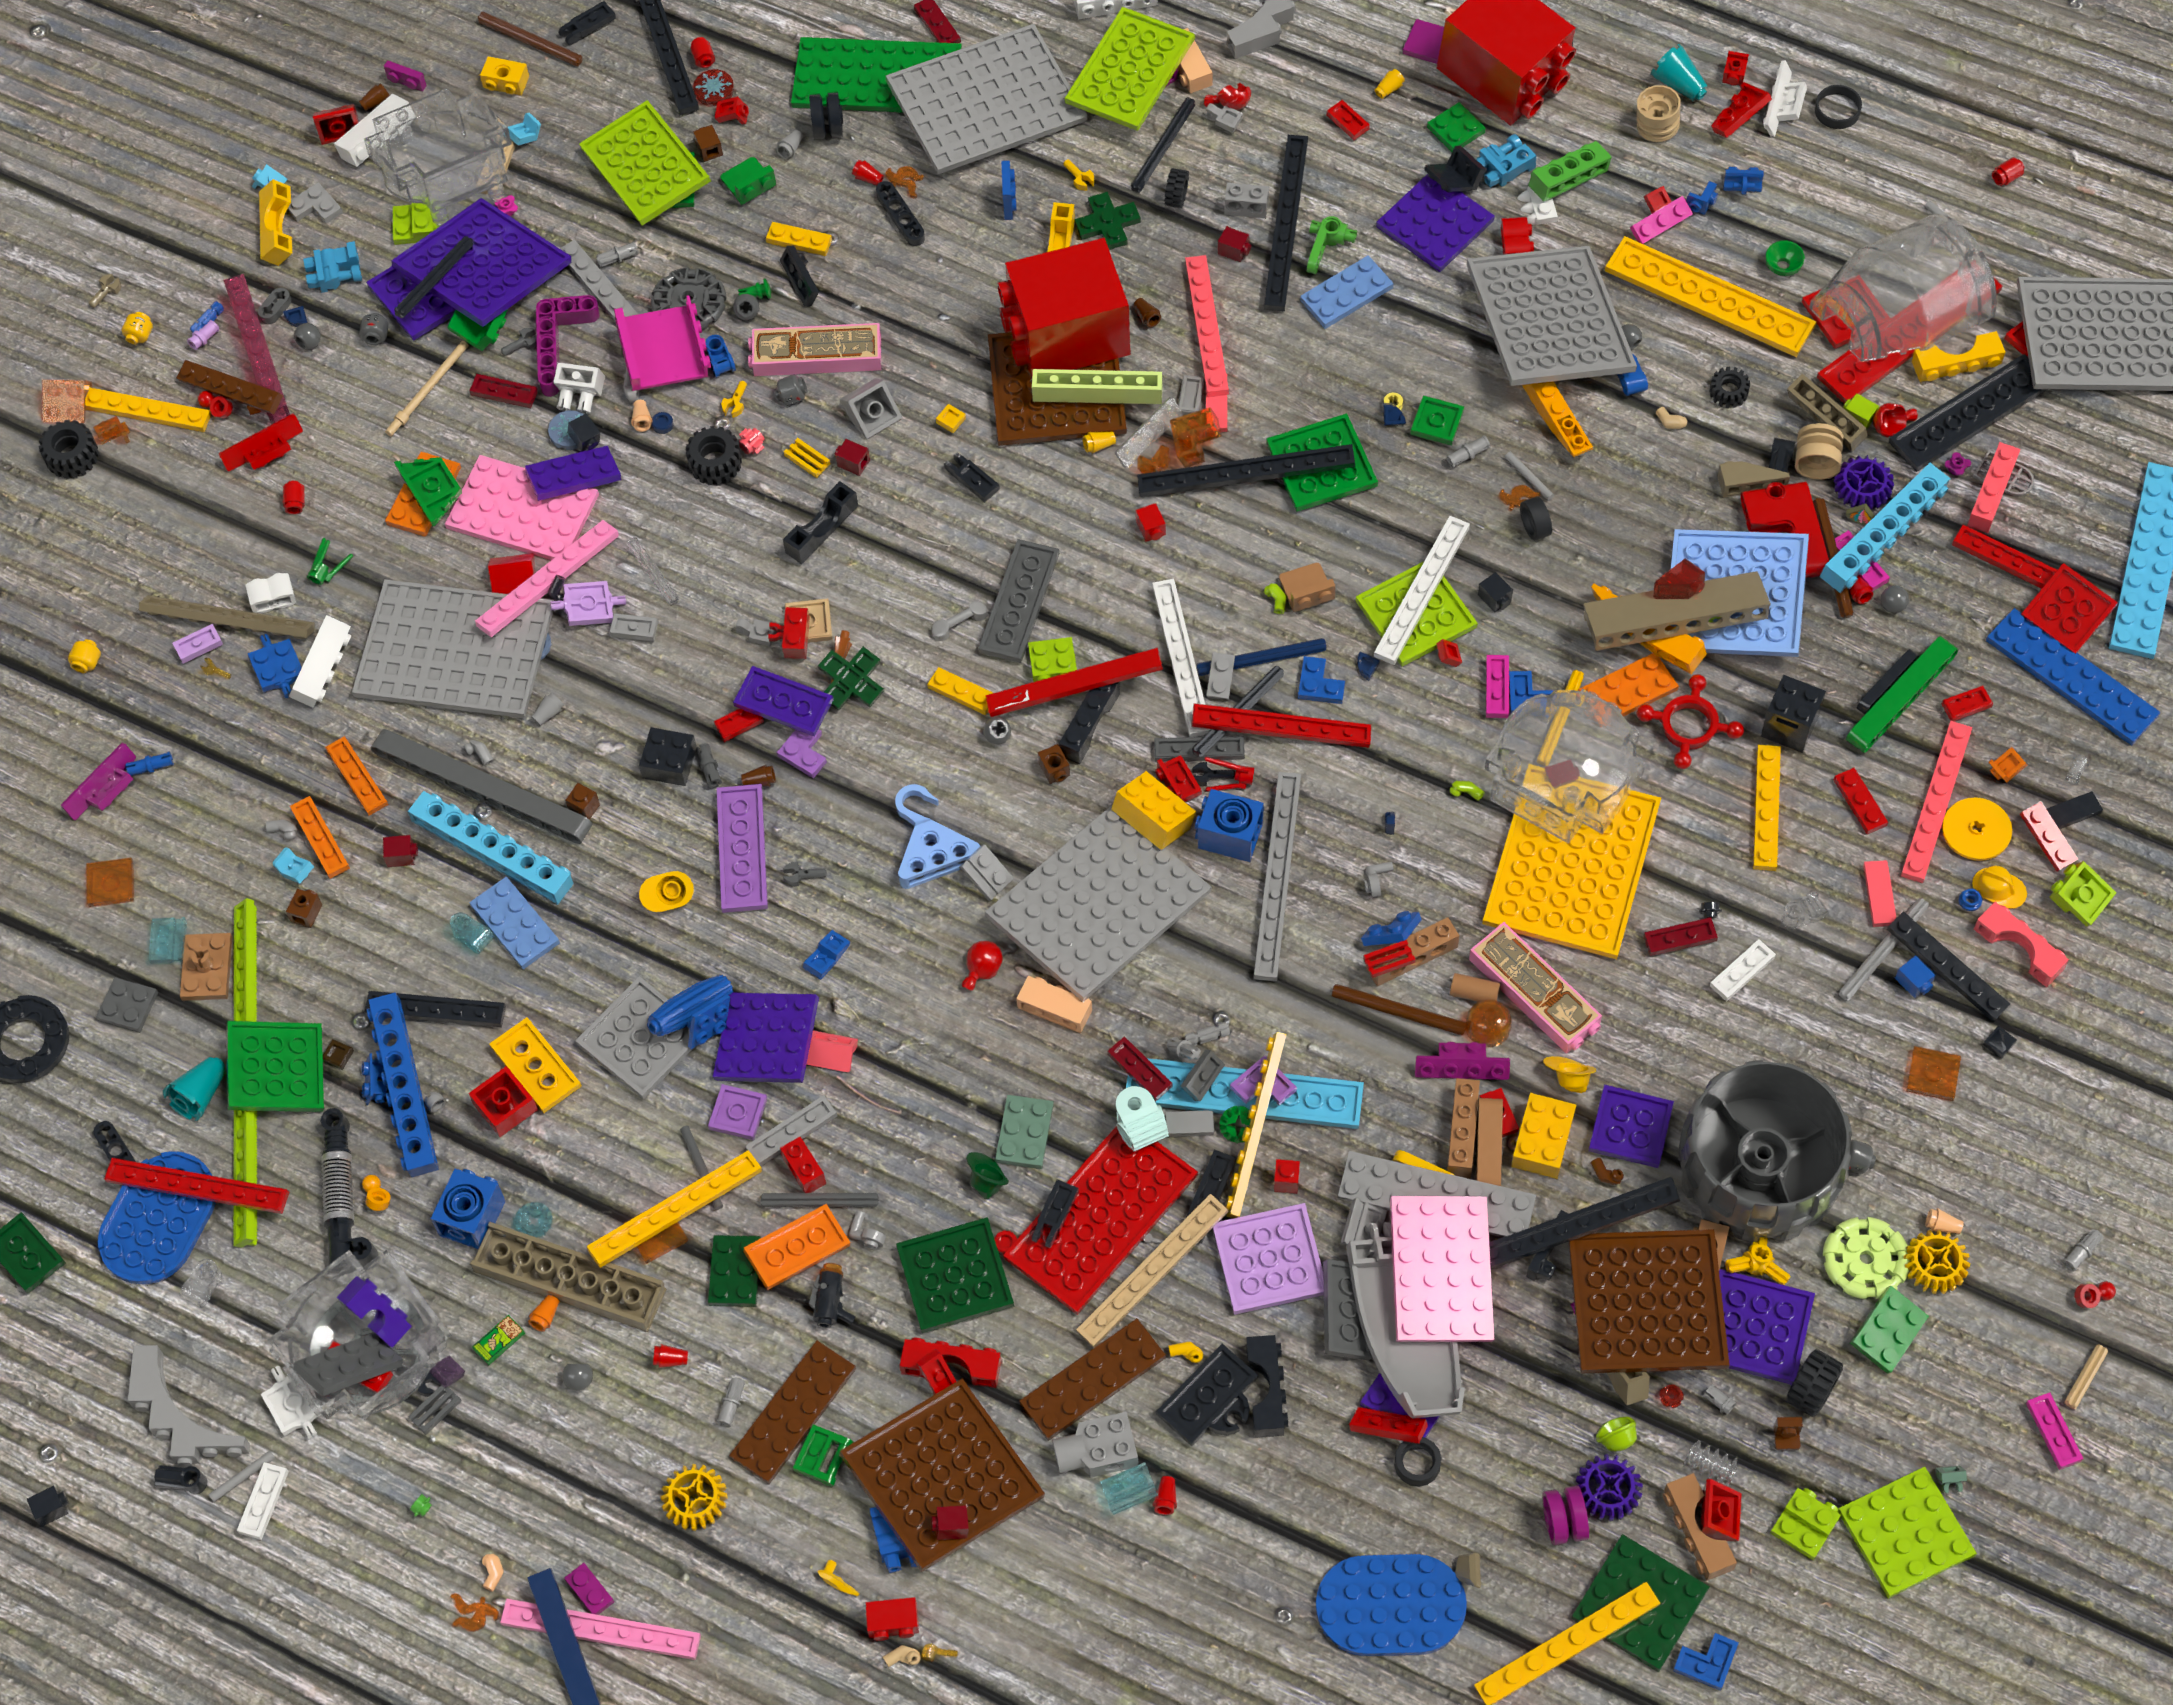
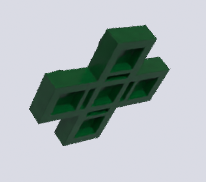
M1108 191L1088 197V203L1093 214L1075 219V225L1081 240L1102 235L1103 238L1105 237L1109 250L1128 245V239L1123 228L1141 223V217L1135 203L1131 202L1114 207Z
M864 646L850 662L831 650L818 665L820 671L834 680L824 691V693L833 696L834 700L831 706L839 711L849 698L854 695L870 708L884 692V688L868 677L879 665L880 658Z

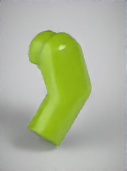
M1270 583V585L1264 588V593L1267 597L1274 598V613L1284 614L1286 595L1277 584Z
M1456 780L1449 789L1450 793L1456 797L1460 796L1461 792H1467L1478 801L1485 793L1470 781Z

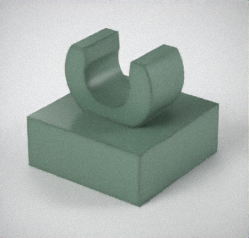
M1960 1465L1936 1468V1478L1942 1482V1489L1945 1493H1949V1485L1951 1483H1956V1490L1962 1492L1963 1485L1961 1481H1967V1473Z

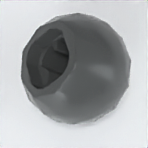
M750 294L739 295L733 303L735 315L742 320L755 318L760 309L758 300Z
M303 323L297 326L294 331V339L301 348L310 350L319 344L321 334L315 325Z
M1626 324L1621 327L1630 350H1633L1642 341V332L1637 326Z
M1889 586L1881 594V605L1888 612L1900 613L1909 604V594L1901 586Z
M993 717L986 721L983 733L988 742L1000 745L1009 740L1011 727L1006 719Z
M567 1364L562 1373L563 1382L571 1390H584L592 1382L593 1370L589 1364Z

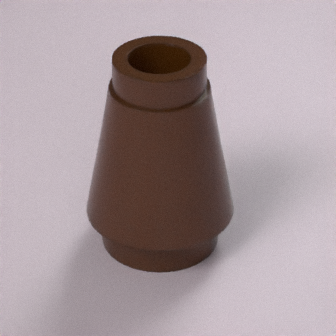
M381 83L379 85L375 84L359 103L367 111L380 105L390 95Z
M1138 298L1134 302L1133 307L1143 325L1154 327L1161 321L1160 311L1146 300Z
M763 765L741 774L743 786L762 784V787H770L771 784L776 783L773 766Z

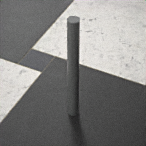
M683 1126L680 1131L698 1173L702 1178L709 1174L689 1126ZM720 1197L711 1202L715 1210L723 1208Z

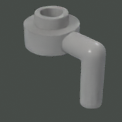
M1392 861L1370 865L1366 868L1368 880H1364L1366 894L1371 893L1372 897L1381 896L1377 873L1393 871Z
M856 1211L848 1234L849 1237L863 1241V1245L870 1249L883 1247L886 1236L879 1231L869 1228L860 1231L865 1213Z

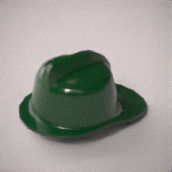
M978 1152L967 1154L966 1160L972 1170L970 1185L984 1199H989L992 1195L997 1194L1003 1185L1009 1183V1180L993 1159Z

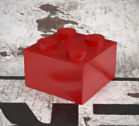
M507 1066L468 1093L473 1105L499 1137L506 1134L538 1110L533 1097Z

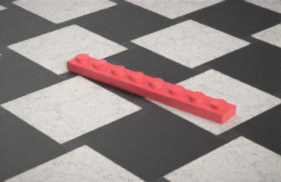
M1206 255L1185 257L1207 397L1229 395Z
M1950 721L1901 877L1920 883L1924 882L1973 727Z

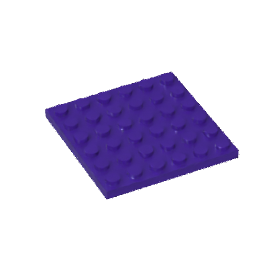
M482 198L391 260L393 268L419 284L464 236L472 238L473 246L429 292L482 327L572 263V258L569 254Z

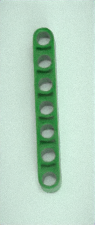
M1939 636L1851 729L1846 740L1863 753H1866L1951 663L1959 649L1942 636Z

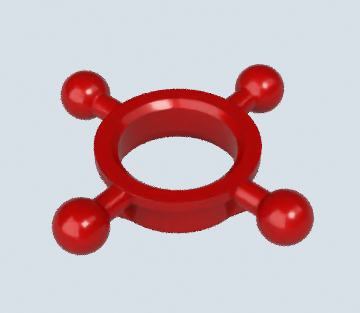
M1695 674L1689 679L1688 684L1691 689V695L1674 698L1666 705L1663 712L1654 710L1648 704L1639 706L1636 711L1638 719L1642 722L1655 719L1662 723L1668 740L1680 748V752L1674 756L1673 760L1674 765L1679 769H1687L1691 765L1692 758L1689 750L1705 746L1716 733H1726L1731 739H1738L1744 733V727L1738 721H1732L1729 724L1719 723L1715 707L1708 700L1700 697V692L1705 689L1707 684L1705 677L1700 674ZM1690 708L1698 710L1708 719L1709 729L1698 738L1682 737L1673 730L1670 724L1671 716L1681 709Z

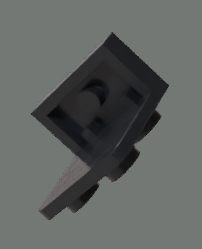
M1455 146L1447 164L1425 165L1424 171L1429 174L1428 176L1439 183L1444 191L1451 193L1453 191L1466 192L1477 190L1486 168L1462 146Z

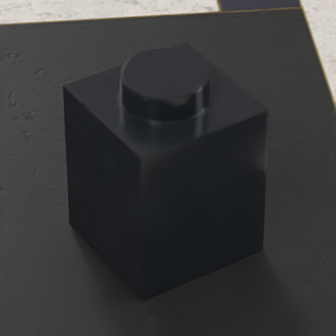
M587 413L568 423L567 433L581 452L587 449H594L599 444L601 433Z
M1497 572L1479 583L1478 596L1494 613L1501 608L1505 609L1512 602L1513 589Z
M54 1485L27 1498L32 1514L41 1527L69 1514L66 1507L69 1501L65 1492H59Z

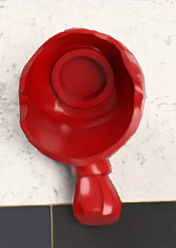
M1241 83L1237 84V89L1231 85L1225 86L1217 95H1206L1204 106L1207 107L1209 103L1214 105L1221 103L1223 106L1239 111L1249 103L1251 89L1249 86L1246 87Z
M1883 404L1874 414L1873 424L1875 430L1882 436L1891 437L1904 429L1907 421L1917 420V410L1909 409L1905 411V408L1900 404Z
M979 941L970 947L966 958V965L970 973L962 982V987L973 991L978 979H991L997 975L1003 962L1002 952L997 944L990 941Z

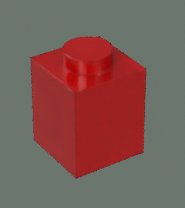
M1156 503L1136 510V523L1146 542L1158 540L1166 535V523Z
M1276 1159L1274 1192L1298 1194L1300 1161Z

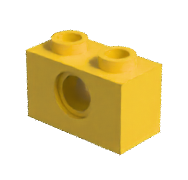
M488 56L480 78L483 88L522 96L529 79V73L525 63Z

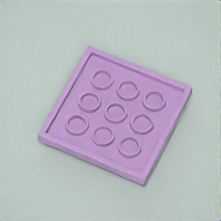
M1305 1203L1220 1221L1212 1228L1234 1315L1324 1295L1323 1269Z

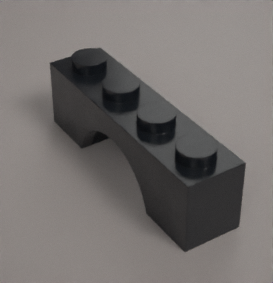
M839 481L826 494L824 503L815 518L804 526L796 525L784 537L785 553L802 565L858 507L856 492Z
M1120 682L1089 690L1059 742V747L1066 759L1079 765L1081 764L1090 748L1094 731L1105 712L1111 711L1120 695Z
M1275 1335L1246 1337L1248 1366L1262 1374L1270 1388L1265 1399L1253 1406L1254 1437L1284 1436V1427H1289L1288 1413H1283L1282 1404H1286L1285 1389H1280V1381H1284L1283 1366H1278V1358L1282 1357L1281 1343H1276Z

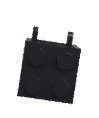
M1783 674L1768 707L1760 737L1803 753L1819 718L1826 691Z

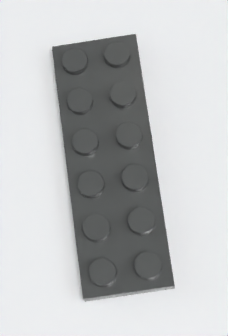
M1017 539L978 648L979 653L1022 663L1055 569L1060 549Z

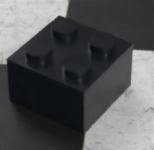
M650 727L639 763L642 779L686 786L697 747L694 735Z

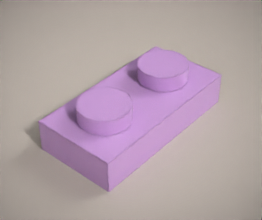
M213 624L172 643L183 664L223 645Z

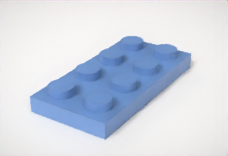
M1368 255L1301 295L1300 301L1323 328L1326 329L1393 289L1394 283Z
M507 877L469 902L472 909L523 970L560 944L557 936Z

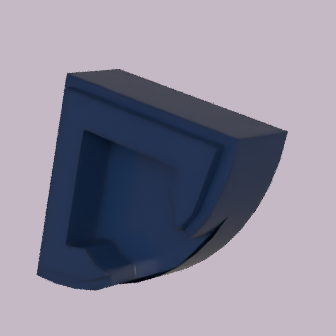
M303 306L283 311L287 322L295 327L308 323Z
M1383 403L1385 426L1406 424L1404 414L1397 406Z
M1360 651L1357 667L1360 674L1370 681L1380 664V660Z
M1386 812L1385 833L1394 835L1395 812Z

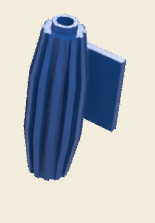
M721 974L685 989L667 1000L649 1016L648 1030L660 1037L688 1026L690 1032L688 1047L692 1049L699 1044H704L709 1038L722 1033L726 1028L730 1002L729 995L733 993L731 982L726 976Z

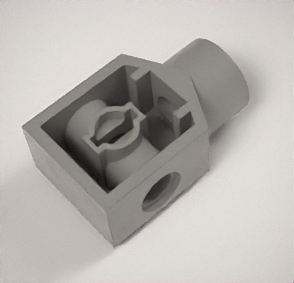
M1127 1412L1079 1422L1076 1434L1052 1439L1059 1473L1082 1468L1092 1478L1138 1467V1455Z

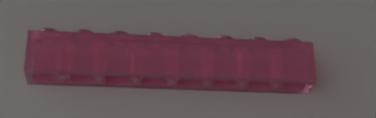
M244 274L223 281L257 385L283 395L275 414L267 413L272 425L289 416L290 411Z

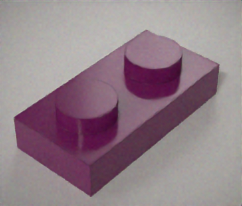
M388 60L385 63V73L387 79L391 82L400 83L410 89L422 92L427 85L422 72Z
M582 1563L564 1578L591 1614L599 1615L614 1603L613 1598L585 1563Z

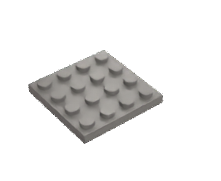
M639 976L575 1042L587 1054L644 1099L692 1049L688 1047L690 1035L688 1026L660 1037L648 1030L649 1016L668 999Z

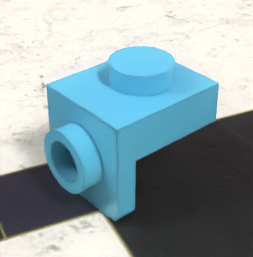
M526 113L523 123L507 127L505 134L518 146L536 141L541 123L532 114Z
M266 164L263 170L258 168L252 177L255 180L252 187L255 189L258 185L263 188L272 179L285 183L287 178Z
M287 847L282 850L272 863L284 878L299 884L314 868L310 861L297 857Z

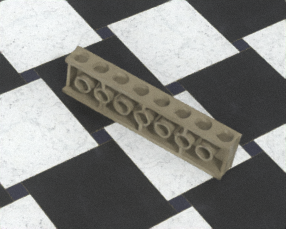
M1755 571L1584 603L1583 606L1584 620L1587 621L1595 651L1768 619L1771 603L1759 573ZM1758 608L1763 609V612L1760 614H1752ZM1736 612L1742 613L1738 618H1730ZM1712 617H1720L1716 622H1708ZM1690 621H1699L1695 626H1686ZM1671 624L1677 625L1676 628L1673 630H1665V628ZM1647 629H1655V631L1649 635L1643 634V632ZM1625 633H1633V635L1630 638H1621V636ZM1603 637H1611L1606 643L1599 642Z
M489 1222V1228L475 1259L470 1263L473 1272L544 1297L553 1295L560 1302L646 1332L649 1331L667 1290L662 1280L612 1263L599 1268L592 1256Z

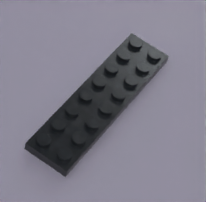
M2023 354L1889 438V443L1917 472L2048 389H2033L2029 358Z

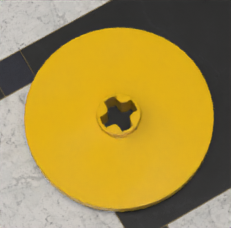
M1966 798L1956 802L1948 809L1943 819L1942 832L1948 846L1958 855L1970 860L1983 861L1997 857L2008 847L2012 837V824L2006 812L1996 803L1983 798ZM1976 826L1979 829L1982 828L1981 832L1973 830V827Z

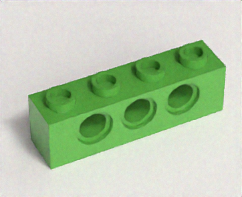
M1597 141L1585 144L1580 149L1568 152L1565 156L1557 160L1554 159L1547 165L1535 168L1531 173L1528 186L1545 202L1607 172L1612 156Z

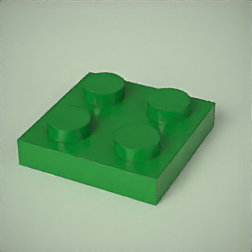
M1460 102L1427 122V128L1451 152L1455 146L1464 147L1483 135L1486 130Z
M1423 395L1410 435L1452 446L1465 406Z

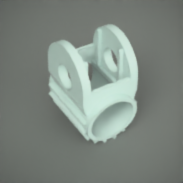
M1132 1086L1119 1093L1116 1099L1118 1122L1116 1126L1130 1149L1136 1151L1169 1136L1160 1104L1156 1105L1152 1095L1146 1089Z

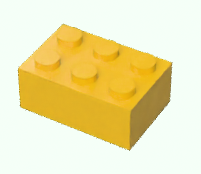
M1147 771L1117 791L1111 808L1112 811L1160 850L1189 831L1196 814L1192 807Z
M1530 1093L1511 1167L1558 1179L1576 1104Z

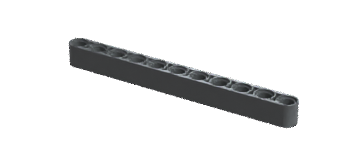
M382 729L370 747L374 754L576 844L583 842L593 825L583 815L392 731Z

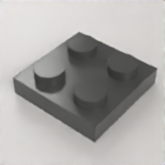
M114 977L96 1019L103 1023L140 1033L156 1000L158 991L155 988Z

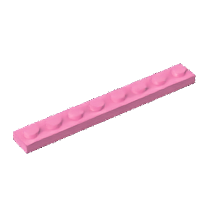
M604 520L599 522L476 619V626L490 637H493L547 594L556 574L566 579L619 536L618 530Z
M506 1599L500 1622L501 1625L547 1633L537 1604ZM567 1609L577 1639L696 1660L701 1639L700 1633Z

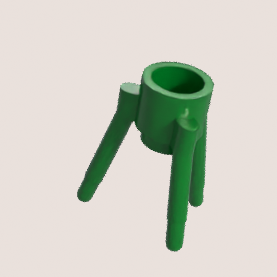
M326 538L322 539L313 565L307 575L309 580L318 585H322L324 581L329 583L332 577L353 557V554H349L328 573L329 568L322 563L330 544V540L326 541Z

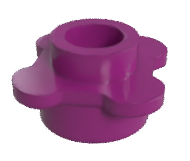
M1958 452L1953 453L1952 458L1945 462V467L1949 472L1958 476L1963 475L1965 469L1971 466V461L1962 457Z

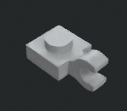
M1209 103L1205 110L1207 111L1205 115L1207 119L1215 120V125L1234 133L1243 119V113L1227 106L1220 109L1214 104Z
M738 618L736 623V633L749 635V642L769 647L772 641H769L768 634L774 635L776 630H770V622L755 619L754 623L751 624L745 619Z

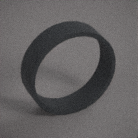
M1831 85L1824 88L1818 94L1814 109L1815 115L1823 125L1829 128L1845 129L1858 121L1862 109V100L1859 94L1850 87ZM1829 95H1844L1854 101L1858 112L1848 119H1833L1821 111L1819 102Z

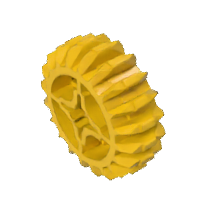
M1931 1230L1927 1231L1926 1236L1923 1233H1919L1917 1239L1912 1238L1910 1245L1906 1247L1907 1254L1904 1255V1259L1910 1260V1262L1905 1264V1267L1910 1269L1908 1279L1915 1278V1286L1919 1284L1924 1285L1922 1288L1923 1292L1928 1288H1932L1933 1294H1936L1938 1289H1940L1942 1294L1947 1292V1288L1954 1291L1956 1285L1961 1286L1963 1278H1966L1968 1275L1967 1269H1969L1970 1263L1967 1260L1969 1253H1963L1966 1248L1965 1245H1957L1959 1242L1958 1238L1950 1239V1232L1945 1236H1942L1941 1230H1937L1935 1235ZM1918 1254L1922 1257L1921 1260H1923L1926 1264L1924 1270L1919 1264ZM1949 1254L1954 1260L1955 1270L1951 1267L1952 1264L1947 1259ZM1942 1257L1940 1263H1938V1264L1935 1263V1264L1931 1267L1933 1261L1939 1260V1259ZM1933 1274H1938V1275H1940V1276H1942V1277H1936V1276H1932V1275H1933Z
M692 1464L691 1470L688 1471L687 1467L683 1465V1473L679 1474L678 1471L674 1470L675 1479L667 1477V1483L670 1486L662 1487L665 1493L661 1496V1501L664 1502L662 1509L667 1512L668 1520L673 1519L675 1526L682 1523V1528L686 1530L689 1524H691L692 1530L696 1531L697 1525L701 1524V1527L705 1529V1522L709 1521L711 1524H714L713 1516L721 1517L722 1513L719 1509L726 1508V1503L723 1501L728 1498L727 1493L723 1492L726 1490V1485L721 1483L722 1477L720 1475L715 1476L714 1469H710L707 1472L706 1466L702 1465L697 1470L696 1464ZM692 1482L689 1487H682L686 1483ZM703 1482L713 1488V1498L703 1492ZM693 1494H698V1499L695 1498L694 1501L690 1500V1496H693ZM676 1497L686 1502L685 1513L675 1506ZM706 1507L702 1512L696 1513L699 1508Z

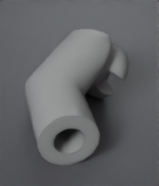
M470 740V743L464 745L466 753L472 755L475 752L479 755L484 765L494 760L484 743Z
M288 820L266 821L267 832L282 831L286 839H292L297 836L295 832L297 830L296 826Z

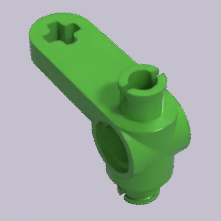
M1334 216L1323 218L1322 222L1312 220L1309 233L1317 234L1308 260L1307 272L1317 273L1326 245H1344L1345 241L1354 244L1357 230L1348 229V224L1342 223L1339 218Z

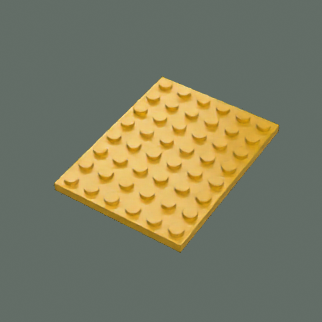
M1528 764L1482 924L1497 928L1505 922L1517 934L1617 959L1661 797L1578 777V780L1574 783L1554 789L1547 777L1545 768Z

